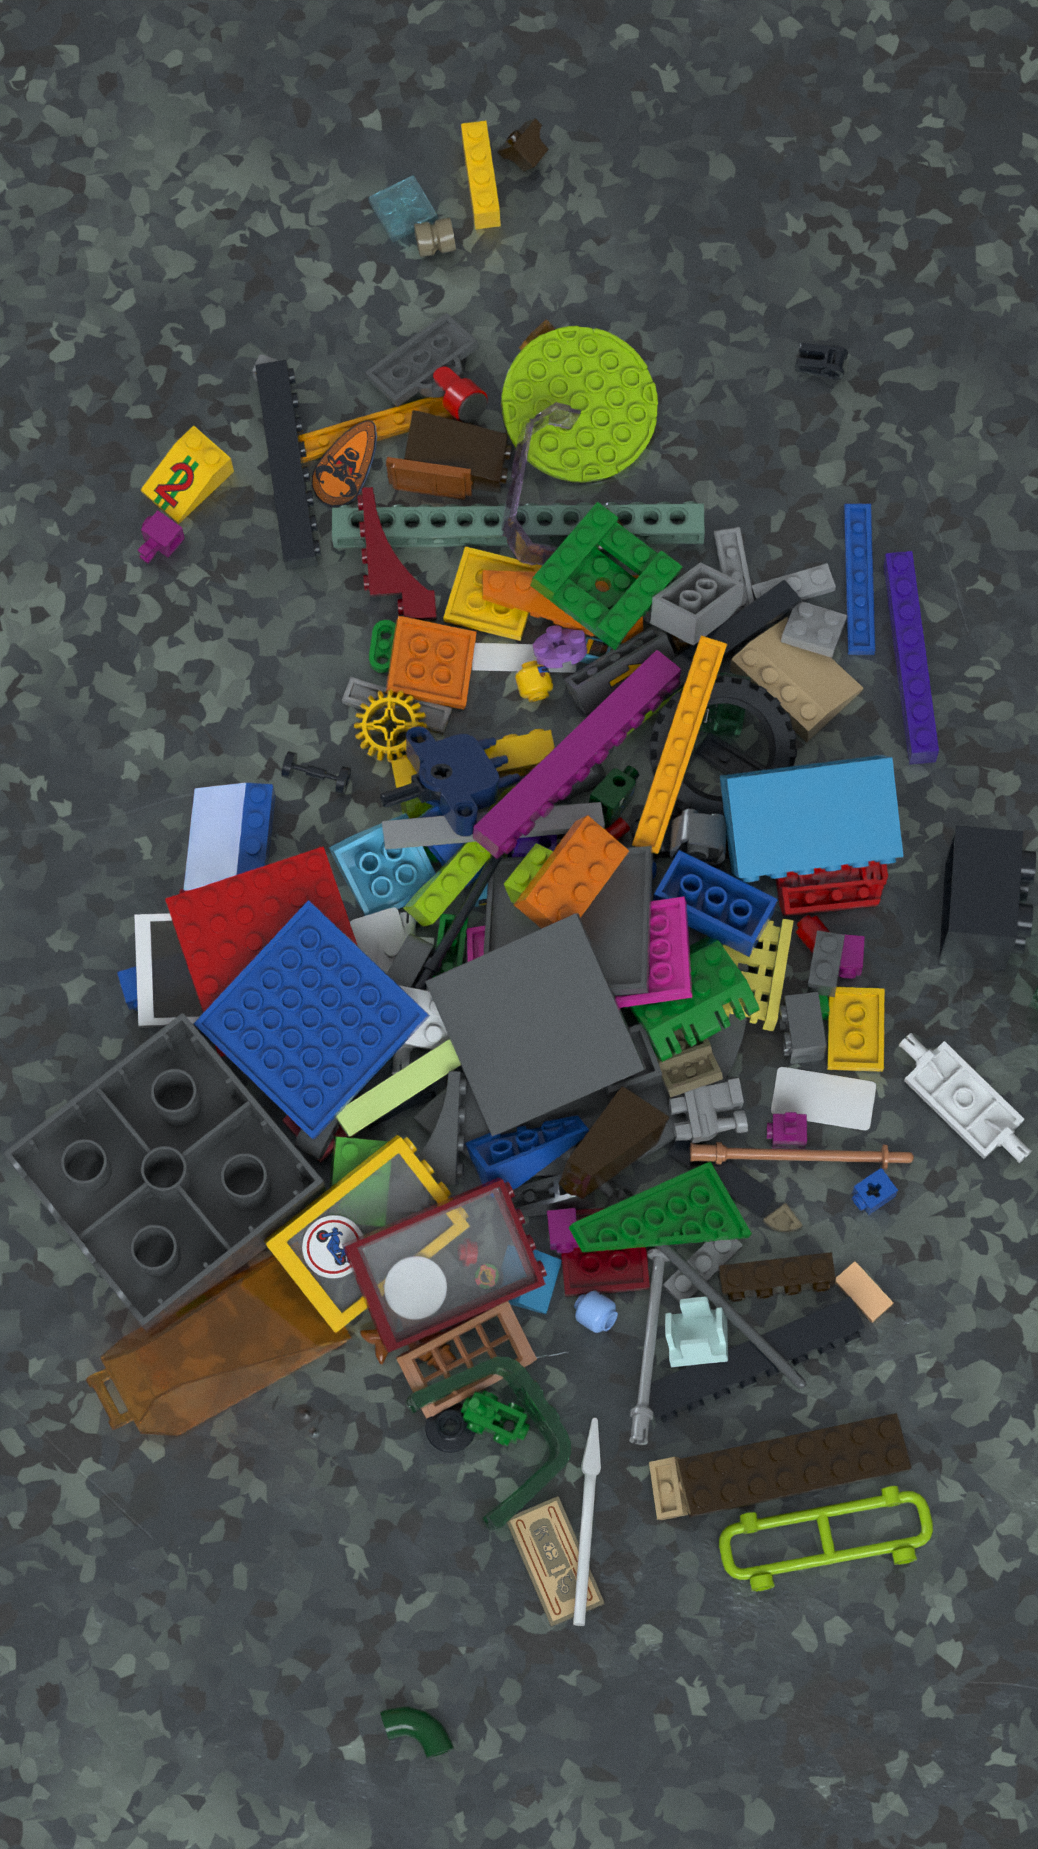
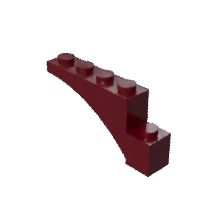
M373 487L362 488V495H357L358 509L359 511H364V521L359 522L361 538L366 537V548L361 549L362 563L368 564V575H363L365 591H370L371 597L402 595V599H397L398 614L404 615V617L417 620L437 619L435 591L427 590L397 558L382 529L376 508Z

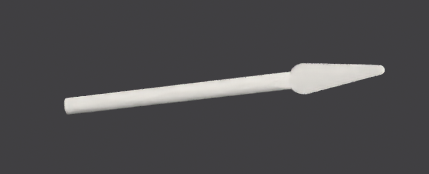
M597 1418L591 1420L581 1464L585 1477L573 1625L576 1626L585 1625L596 1475L601 1470Z

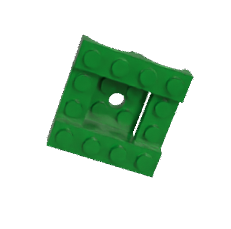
M597 502L533 576L530 586L612 649L616 650L636 622L651 609L653 597L665 589L674 578H677L682 566L662 550L657 553L617 523L618 517ZM599 545L637 573L639 577L637 579L600 552L598 550ZM603 581L608 584L609 590L601 592L596 588L595 583Z

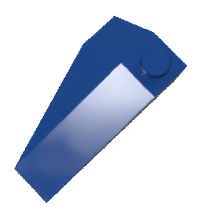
M576 1115L546 1121L539 1128L526 1129V1126L517 1127V1132L504 1135L499 1133L495 1136L488 1133L466 1142L465 1145L482 1184L499 1177L503 1179L504 1183L508 1181L512 1189H515L581 1141L589 1132V1129L579 1116Z

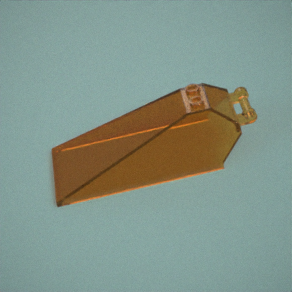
M298 1241L291 1244L290 1248L323 1288L316 1273L307 1265ZM271 1255L209 1289L148 1333L143 1327H140L122 1337L100 1356L105 1369L87 1377L86 1382L90 1388H94L110 1419L108 1423L112 1430H116L134 1420L141 1434L175 1435L177 1437L350 1341L352 1338L345 1326L336 1333L331 1329L276 1257ZM110 1378L128 1409L123 1414L119 1413L104 1384Z

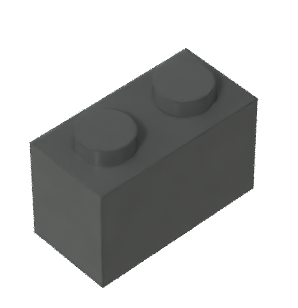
M817 931L807 993L818 992L819 995L835 997L845 935Z

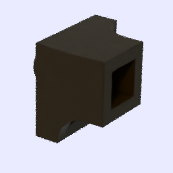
M536 118L525 122L519 130H514L507 137L506 142L497 153L503 159L514 162L523 172L534 168L549 150L540 138L542 124Z

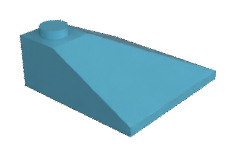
M405 813L391 820H401L409 818ZM382 823L329 847L342 876L364 916L389 908L400 909L436 874L423 846L385 850Z

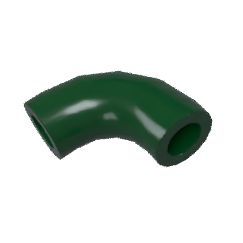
M405 1706L386 1709L380 1712L389 1740L403 1736L414 1738L422 1746L426 1759L454 1750L452 1740L443 1724L427 1711Z

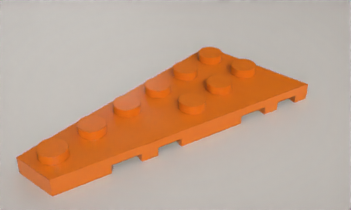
M482 571L483 600L510 609L516 608L530 613V616L536 618L543 617L554 621V624L568 629L582 630L586 635L595 636L530 586L532 578L537 572ZM632 575L636 579L639 577V575ZM603 581L595 583L599 591L606 592L609 590L607 583ZM643 616L631 628L620 644L643 632Z

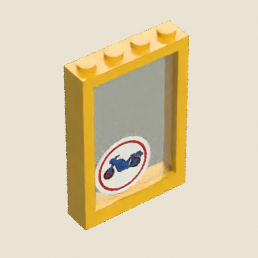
M396 1135L263 1240L335 1333L367 1309L342 1244L447 1200L452 1195L442 1181L437 1184L431 1175L434 1173V1170L425 1159L421 1162L414 1154L417 1149L408 1137L402 1139ZM462 1207L363 1248L382 1296L385 1294L384 1284L386 1276L397 1262L413 1256L429 1259L470 1226L466 1222L469 1216Z

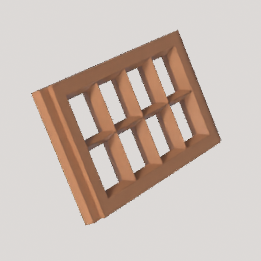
M507 1301L472 1316L397 1356L396 1360L427 1419L470 1397L475 1391L479 1392L530 1365L537 1358ZM498 1316L506 1335L490 1343L481 1324ZM476 1328L484 1346L468 1354L459 1335ZM453 1339L462 1358L446 1366L437 1347ZM509 1339L518 1358L501 1366L493 1347ZM431 1351L440 1370L424 1378L415 1359ZM487 1351L496 1370L480 1378L471 1359ZM465 1363L474 1382L458 1390L449 1371ZM443 1375L452 1393L435 1401L427 1383Z

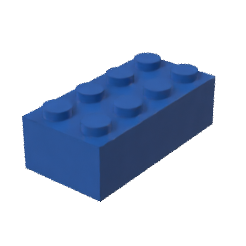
M680 850L653 897V901L685 897L689 927L708 937L719 940L720 943L750 957L770 921L778 899Z

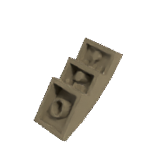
M681 1029L674 1031V1034L681 1046L682 1052L675 1055L668 1044L673 1057L661 1062L656 1056L662 1072L663 1083L670 1097L723 1079L722 1071L712 1053L708 1038L700 1042L694 1034L697 1044L691 1047L685 1041Z

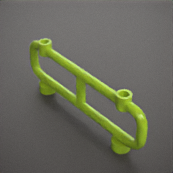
M889 1486L881 1489V1496L758 1519L756 1512L745 1513L739 1516L740 1522L728 1525L721 1532L719 1549L725 1571L731 1577L738 1580H750L751 1590L756 1592L773 1588L772 1575L887 1553H892L895 1565L911 1563L917 1560L915 1548L925 1545L932 1536L933 1523L927 1501L920 1494L914 1491L899 1492L898 1486ZM907 1502L916 1505L922 1528L919 1535L835 1551L828 1517L880 1507H894ZM817 1519L823 1554L748 1568H739L735 1565L730 1545L731 1538L734 1535L741 1533L749 1534L763 1529Z

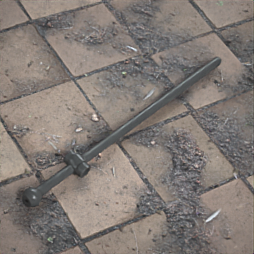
M575 1144L560 1156L562 1161L567 1163V1160L578 1147V1144ZM606 1182L598 1188L608 1198V1203L604 1208L634 1196V1193L626 1186L615 1190ZM671 1245L656 1246L717 1308L722 1307L724 1315L797 1388L803 1389L806 1387V1380Z

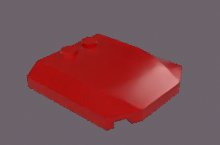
M869 861V866L852 868V866L844 864L841 865L842 869L837 871H825V869L814 868V873L807 875H798V873H793V871L787 872V877L775 878L783 916L877 906L880 903V896L888 879L887 864Z

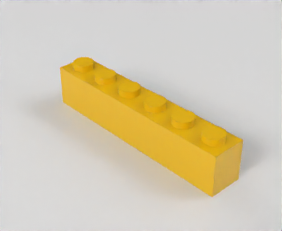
M535 729L526 735H506L502 739L496 740L495 746L484 751L489 759L503 755L508 757L507 764L496 768L500 778L516 773L519 776L528 775L555 747L551 730ZM403 755L401 758L391 761L396 788L410 784L411 776L417 773L407 756Z

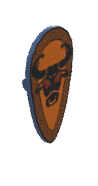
M365 420L348 429L325 452L315 466L312 474V488L316 497L324 504L333 507L347 505L353 502L357 495H359L367 479L376 450L377 431L373 421Z

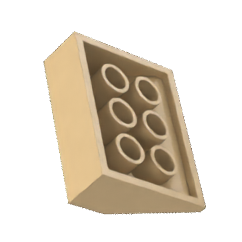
M786 617L750 641L731 659L730 672L737 678H745L758 686L761 685L774 698L776 697L781 702L785 712H788L793 730L807 743L863 690V687L831 657L782 643V634L789 619Z

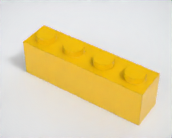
M487 122L461 124L462 143L475 230L501 226L500 208Z

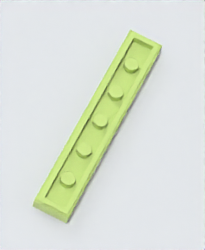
M449 1039L346 1105L336 1116V1119L347 1136L350 1137L448 1074L449 1071L459 1067L461 1063L451 1040Z

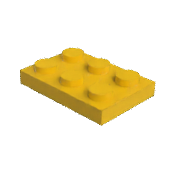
M837 987L835 997L828 996L830 1014L828 1016L827 1070L883 1072L885 989Z

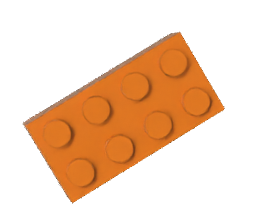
M587 815L574 822L520 895L514 906L541 929L575 913H578L581 918L629 850Z

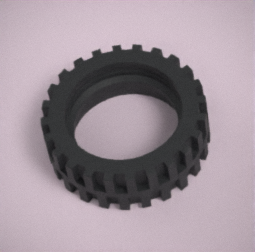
M726 675L716 677L707 706L721 703L732 704L752 713L762 724L768 738L769 757L765 770L794 766L795 759L797 758L796 733L793 730L791 718L788 712L786 713L781 706V702L767 692V689L750 682L751 680ZM683 689L675 693L664 705L654 723L649 750L654 776ZM685 776L683 777L674 806L682 811L694 809L701 814H721L724 816L722 796L702 792L694 787Z

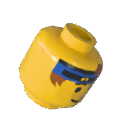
M529 661L522 664V669L515 675L520 696L528 699L529 702L548 698L549 692L553 689L549 668L542 664L538 665L537 661Z

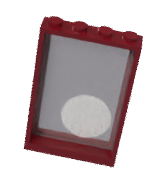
M498 1177L342 1244L383 1347L388 1353L546 1285L543 1277L547 1276L546 1270L541 1260L536 1261L532 1252L536 1250L535 1243L531 1235H526L522 1225L525 1224V1219L520 1208L515 1209L511 1198H514L515 1195L508 1181L504 1183L503 1179Z

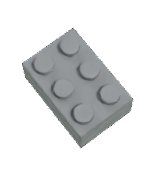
M700 562L653 597L650 624L687 643L695 645L699 642L701 635L707 636L741 610L744 584Z

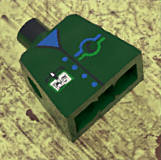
M626 766L623 771L613 768L590 794L589 803L601 802L604 829H607L621 816L633 799L636 780L640 774L632 766Z

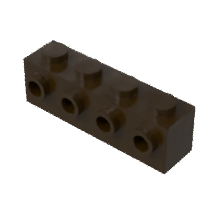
M832 1252L720 1265L718 1267L720 1294L729 1302L744 1301L746 1297L757 1296V1299H766L773 1297V1294L785 1293L787 1296L798 1295L805 1290L824 1292L834 1287L836 1281Z

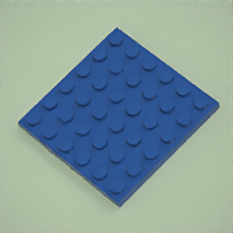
M308 900L193 1024L303 1131L315 1140L430 1015Z

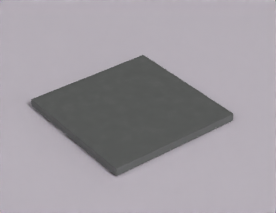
M652 846L627 848L629 852L581 917V921L614 996L642 994L649 991ZM525 857L502 858L488 882L483 955L541 929L514 906L504 886L506 880Z
M578 913L425 981L492 1136L646 1069Z

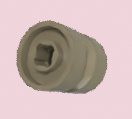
M450 218L435 220L433 225L429 222L414 224L420 257L434 255L436 250H439L441 253L456 251Z

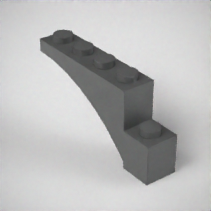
M449 1071L447 1091L442 1112L429 1141L417 1157L420 1162L425 1159L434 1170L431 1176L437 1184L442 1181L444 1185H459V1179H464V1163L460 1162V1151H465L466 1137L465 1134H461V1123H466L467 1108L462 1106L463 1095H467L468 1079L463 1078V1072ZM410 1167L395 1182H389L388 1211L419 1212L425 1209V1206H429L430 1193L425 1189Z

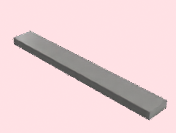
M601 802L554 806L548 816L545 818L541 816L535 821V827L528 835H522L520 838L566 834L575 821L587 815L604 829ZM488 812L478 813V815H477V823H478ZM444 816L382 821L385 850L476 842L473 839V834L466 837L457 835Z

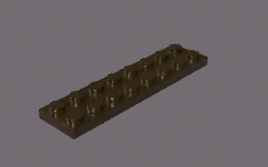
M897 1413L681 1458L675 1461L689 1518L907 1472L912 1469Z

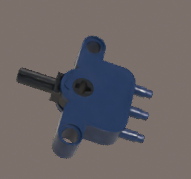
M417 726L412 727L406 733V756L417 774L411 776L410 784L381 793L380 800L383 807H390L418 797L421 803L426 802L432 806L439 807L453 831L457 835L466 837L473 834L474 826L477 824L478 810L495 804L498 800L499 789L519 782L520 776L516 773L499 778L496 768L507 764L508 757L503 755L489 759L484 751L496 745L497 742L494 737L477 741L468 734H457L435 741L426 728Z

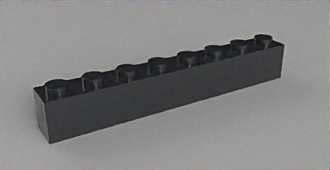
M286 360L257 364L255 368L284 564L287 570L317 566V556H322L319 540L314 539L313 531H318L316 516H311L310 507L314 506L312 490L307 491L306 482H310L311 479L309 467L303 465V457H307L305 442H300L299 433L303 432L301 417H296L295 409L300 408L298 393H293L292 384H296L294 368L289 369Z
M850 1296L761 1336L789 1364L798 1367L808 1362V1357L813 1354L819 1353L820 1356L834 1351L836 1349L834 1345L843 1341L848 1345L861 1339L860 1334L864 1332L865 1326ZM749 1340L728 1349L727 1362L691 1365L651 1382L648 1406L653 1411L655 1423L662 1420L663 1424L677 1419L679 1417L678 1413L688 1409L689 1412H694L704 1407V1402L712 1398H715V1401L722 1400L731 1395L730 1390L741 1387L742 1390L757 1384L756 1379L767 1375L768 1378H772L782 1372Z

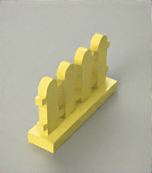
M782 919L780 927L773 926L774 921H769L758 941L763 943L762 949L754 948L750 957L723 945L737 967L738 963L758 967V974L741 971L752 992H754V997L760 1008L759 1011L750 1016L745 1013V1016L750 1018L749 1023L756 1024L758 1019L764 1020L762 1029L774 1031L778 1020L793 928V920ZM770 944L776 945L775 952L769 951ZM766 969L772 970L771 977L765 976ZM762 994L768 995L767 1002L761 1001ZM729 1003L723 1005L724 1011L729 1018V1014H734Z

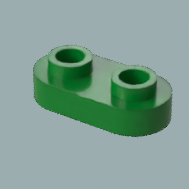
M391 620L379 621L375 624L372 631L369 663L371 668L378 673L389 672L396 626ZM388 633L391 635V637L389 639H383L382 635ZM381 658H386L387 662L384 664H380L378 660Z

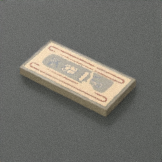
M559 1496L505 1519L551 1627L574 1618L579 1555L578 1540ZM590 1568L586 1612L605 1604Z

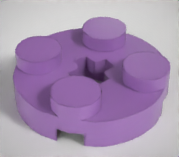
M558 625L548 627L546 633L538 637L533 643L537 662L547 668H562V663L571 661L572 665L578 663L587 654L585 633L582 630L562 629Z

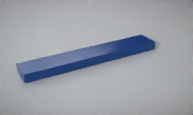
M844 504L848 655H875L871 504Z

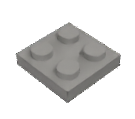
M801 601L791 611L782 634L781 642L832 658L847 615Z

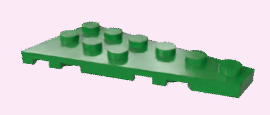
M711 1162L587 1216L569 1226V1230L582 1252L744 1239L752 1235Z

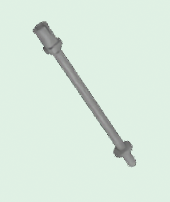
M656 1246L655 1249L649 1250L647 1254L648 1258L653 1260L654 1263L638 1402L631 1409L630 1417L633 1420L629 1441L634 1443L635 1440V1444L638 1445L648 1443L649 1422L653 1419V1411L648 1405L664 1264L670 1261Z

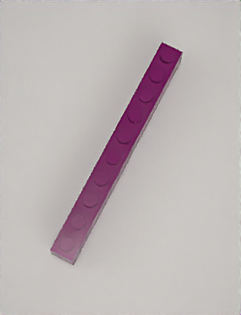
M656 650L474 826L473 839L496 859L503 853L508 854L517 843L516 840L522 835H528L535 827V821L539 817L545 818L554 808L553 804L559 799H565L570 794L572 786L577 781L582 782L589 775L592 766L596 763L601 764L608 756L609 750L614 745L618 747L625 740L626 733L630 729L638 728L644 721L645 715L650 710L654 712L661 705L662 698L667 693L672 694L677 690L681 683L679 681L681 669Z

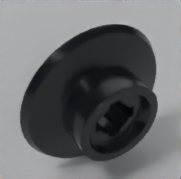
M456 1403L426 1419V1436L436 1449L442 1452L455 1453L465 1449L473 1441L476 1433L466 1428L468 1423L464 1422V1414L461 1413L463 1404ZM448 1420L455 1424L457 1423L452 1432L446 1428L444 1429Z

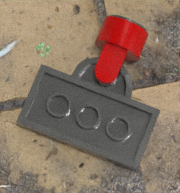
M447 313L365 372L367 379L396 407H399L416 393L431 398L443 397L444 409L457 421L468 424L477 420L483 414L488 402L487 394L469 378H463L464 373L461 360L479 348L478 342Z

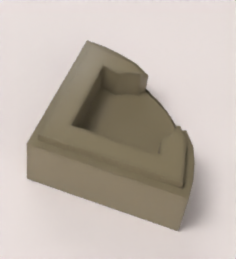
M786 1203L763 1219V1222L769 1228L778 1232H793L803 1226Z

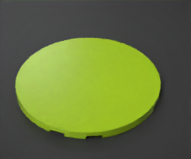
M567 326L538 336L516 356L503 384L501 396L502 416L512 443L518 452L535 468L551 477L564 481L578 483L595 482L622 472L645 450L654 433L657 422V391L646 363L625 341L598 328Z

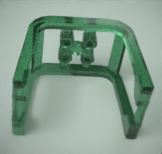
M495 1357L412 1393L405 1402L410 1413L414 1414L447 1394L488 1375H497L508 1383L549 1447L547 1462L510 1496L480 1518L488 1530L503 1527L567 1465L571 1455V1441L559 1420L561 1419L559 1414L544 1398V1392L538 1382L531 1378L527 1370L518 1361L509 1357Z

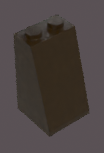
M413 410L405 460L471 469L472 489L501 492L502 483L506 484L508 479V468H505L506 460H511L512 444H508V434Z
M622 1086L567 1160L559 1184L568 1194L584 1199L655 1147L662 1137L669 1116Z

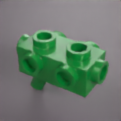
M475 1391L472 1398H466L461 1413L464 1414V1422L468 1423L467 1429L482 1435L483 1431L489 1432L494 1435L493 1440L507 1447L510 1442L516 1445L518 1439L524 1441L530 1428V1424L526 1423L528 1416L524 1414L525 1409L514 1403H509L508 1406L498 1402L499 1398L496 1395L487 1391H483L482 1394ZM505 1422H512L514 1429L511 1431L505 1430L503 1428Z

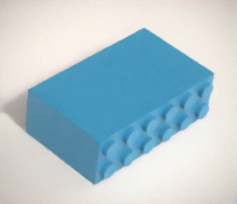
M876 755L720 776L731 874L739 878V880H743V882L759 881V876L761 875L770 876L771 879L787 877V872L791 871L798 873V875L813 874L814 868L825 869V871L841 870V865L848 864L852 868L869 866V861L890 864L895 863L896 858L903 857L892 757Z

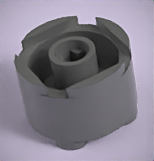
M694 809L683 810L682 815L675 818L672 822L670 856H676L680 850L706 864L715 861L714 866L722 863L725 859L727 836L725 817L721 814H701Z

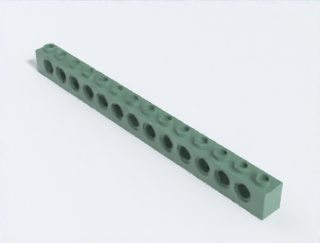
M665 501L658 502L657 504H644L643 502H632L629 505H619L615 502L603 504L606 509L608 508L618 517L619 521L622 519L630 521L631 523L623 526L645 544H704V504H698L694 501H687L683 504H671ZM587 502L578 503L577 505L553 503L541 506L536 503H527L524 506H512L508 503H502L497 506H486L484 504L459 506L457 504H447L444 507H433L429 504H422L418 507H406L405 505L398 504L392 507L376 505L381 524L384 522L392 524L388 528L382 527L391 547L561 545L594 505ZM350 505L332 508V541L334 548H366V537L361 538L360 528L354 527V524L364 521V511H359L358 508ZM648 519H653L657 521V523L649 525L646 524L645 521ZM673 519H681L683 523L677 525L671 521ZM518 520L524 522L522 526H514L512 523ZM547 520L551 522V524L548 526H542L539 524V522ZM568 520H574L577 522V524L569 526L565 524V522ZM438 521L445 523L442 527L433 526ZM463 521H468L472 523L468 527H462L459 525ZM489 521H495L498 523L496 526L493 527L486 525V523ZM409 522L418 523V525L413 528L406 526Z

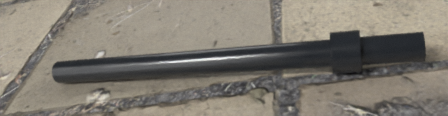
M504 853L498 859L493 855L490 856L431 958L428 957L423 966L424 971L414 986L415 989L426 990L427 985L425 981L438 975L442 968L441 962L499 865Z

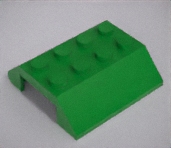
M707 936L689 946L693 998L624 1007V1009H631L650 1037L654 1053L661 1062L673 1057L668 1044L675 1055L682 1052L674 1031L681 1029L685 1041L692 1047L697 1044L694 1034L698 1041L701 1042L720 1032V1024L724 1029L731 1025L730 1020L724 1011L723 1005L729 1003L735 1017L739 1021L746 1018L745 1013L750 1016L760 1010L746 978L719 940Z

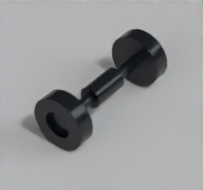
M287 752L282 766L281 777L291 779L294 770L306 772V775L321 780L327 778L337 781L335 791L345 794L351 777V768L342 766L337 776L315 766L308 765V767L297 765V753Z

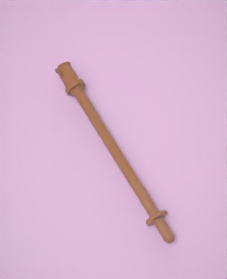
M716 1142L715 1145L690 1144L691 1162L713 1161L715 1164H722L727 1159L879 1162L882 1169L887 1170L888 1163H911L914 1160V1155L911 1152L888 1151L887 1144H883L881 1151L727 1148L725 1145H722V1142Z

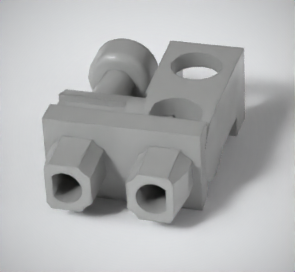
M739 1078L730 1079L724 1083L702 1086L669 1098L668 1105L671 1115L685 1113L687 1120L686 1122L674 1123L675 1140H691V1144L700 1143V1141L712 1140L717 1133L735 1129L736 1133L748 1132L747 1118L744 1110L733 1112V1117L717 1118V1113L742 1108L744 1100Z

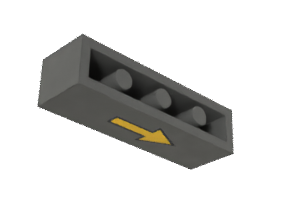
M652 625L621 644L616 650H611L565 678L564 681L575 705L586 715L593 712L656 650L671 661L676 658L666 634L658 627Z

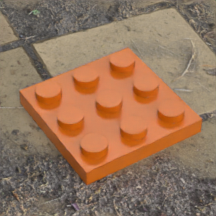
M398 616L385 694L390 689L393 690L394 696H397L399 691H403L404 698L411 695L414 700L464 710L467 702L477 632Z

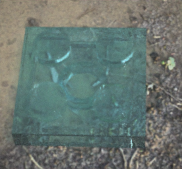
M414 175L368 197L369 204L392 242L415 232L414 224L423 222L431 224L438 220L436 211Z

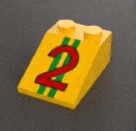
M193 426L173 445L141 488V492L179 524L234 472L232 460L200 430Z

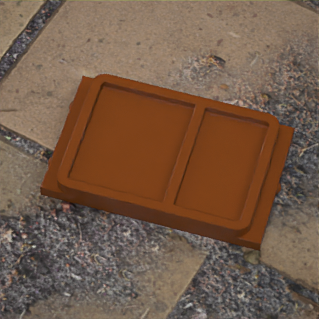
M387 457L386 459L388 481L395 490L464 500L466 496H472L473 482L471 469Z

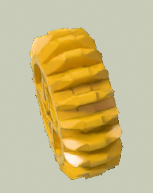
M392 689L388 690L387 698H385L382 691H378L379 700L377 701L370 695L368 700L372 704L369 707L364 703L360 705L366 711L365 714L356 713L355 715L358 719L363 720L362 723L354 724L355 729L363 730L355 735L358 740L365 739L360 744V747L366 749L371 746L367 753L371 757L378 751L377 760L382 761L385 754H387L389 763L394 760V754L397 755V758H401L403 756L402 752L406 751V740L395 746L397 736L401 732H407L412 727L417 726L427 728L426 723L419 722V720L426 717V714L424 712L416 713L420 710L421 705L415 703L411 706L414 700L413 696L409 695L403 701L404 692L399 691L396 698H394ZM395 705L405 708L409 712L412 722L397 719ZM387 706L384 716L380 720H373L371 722L373 715L382 707ZM392 718L397 727L396 729L393 728L394 731L389 732L387 728L382 726H385ZM370 730L384 733L386 747L374 742Z

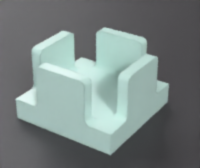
M696 1297L680 1300L682 1313H665V1335L669 1346L671 1367L728 1361L727 1317L724 1315L722 1307L712 1310L708 1297Z

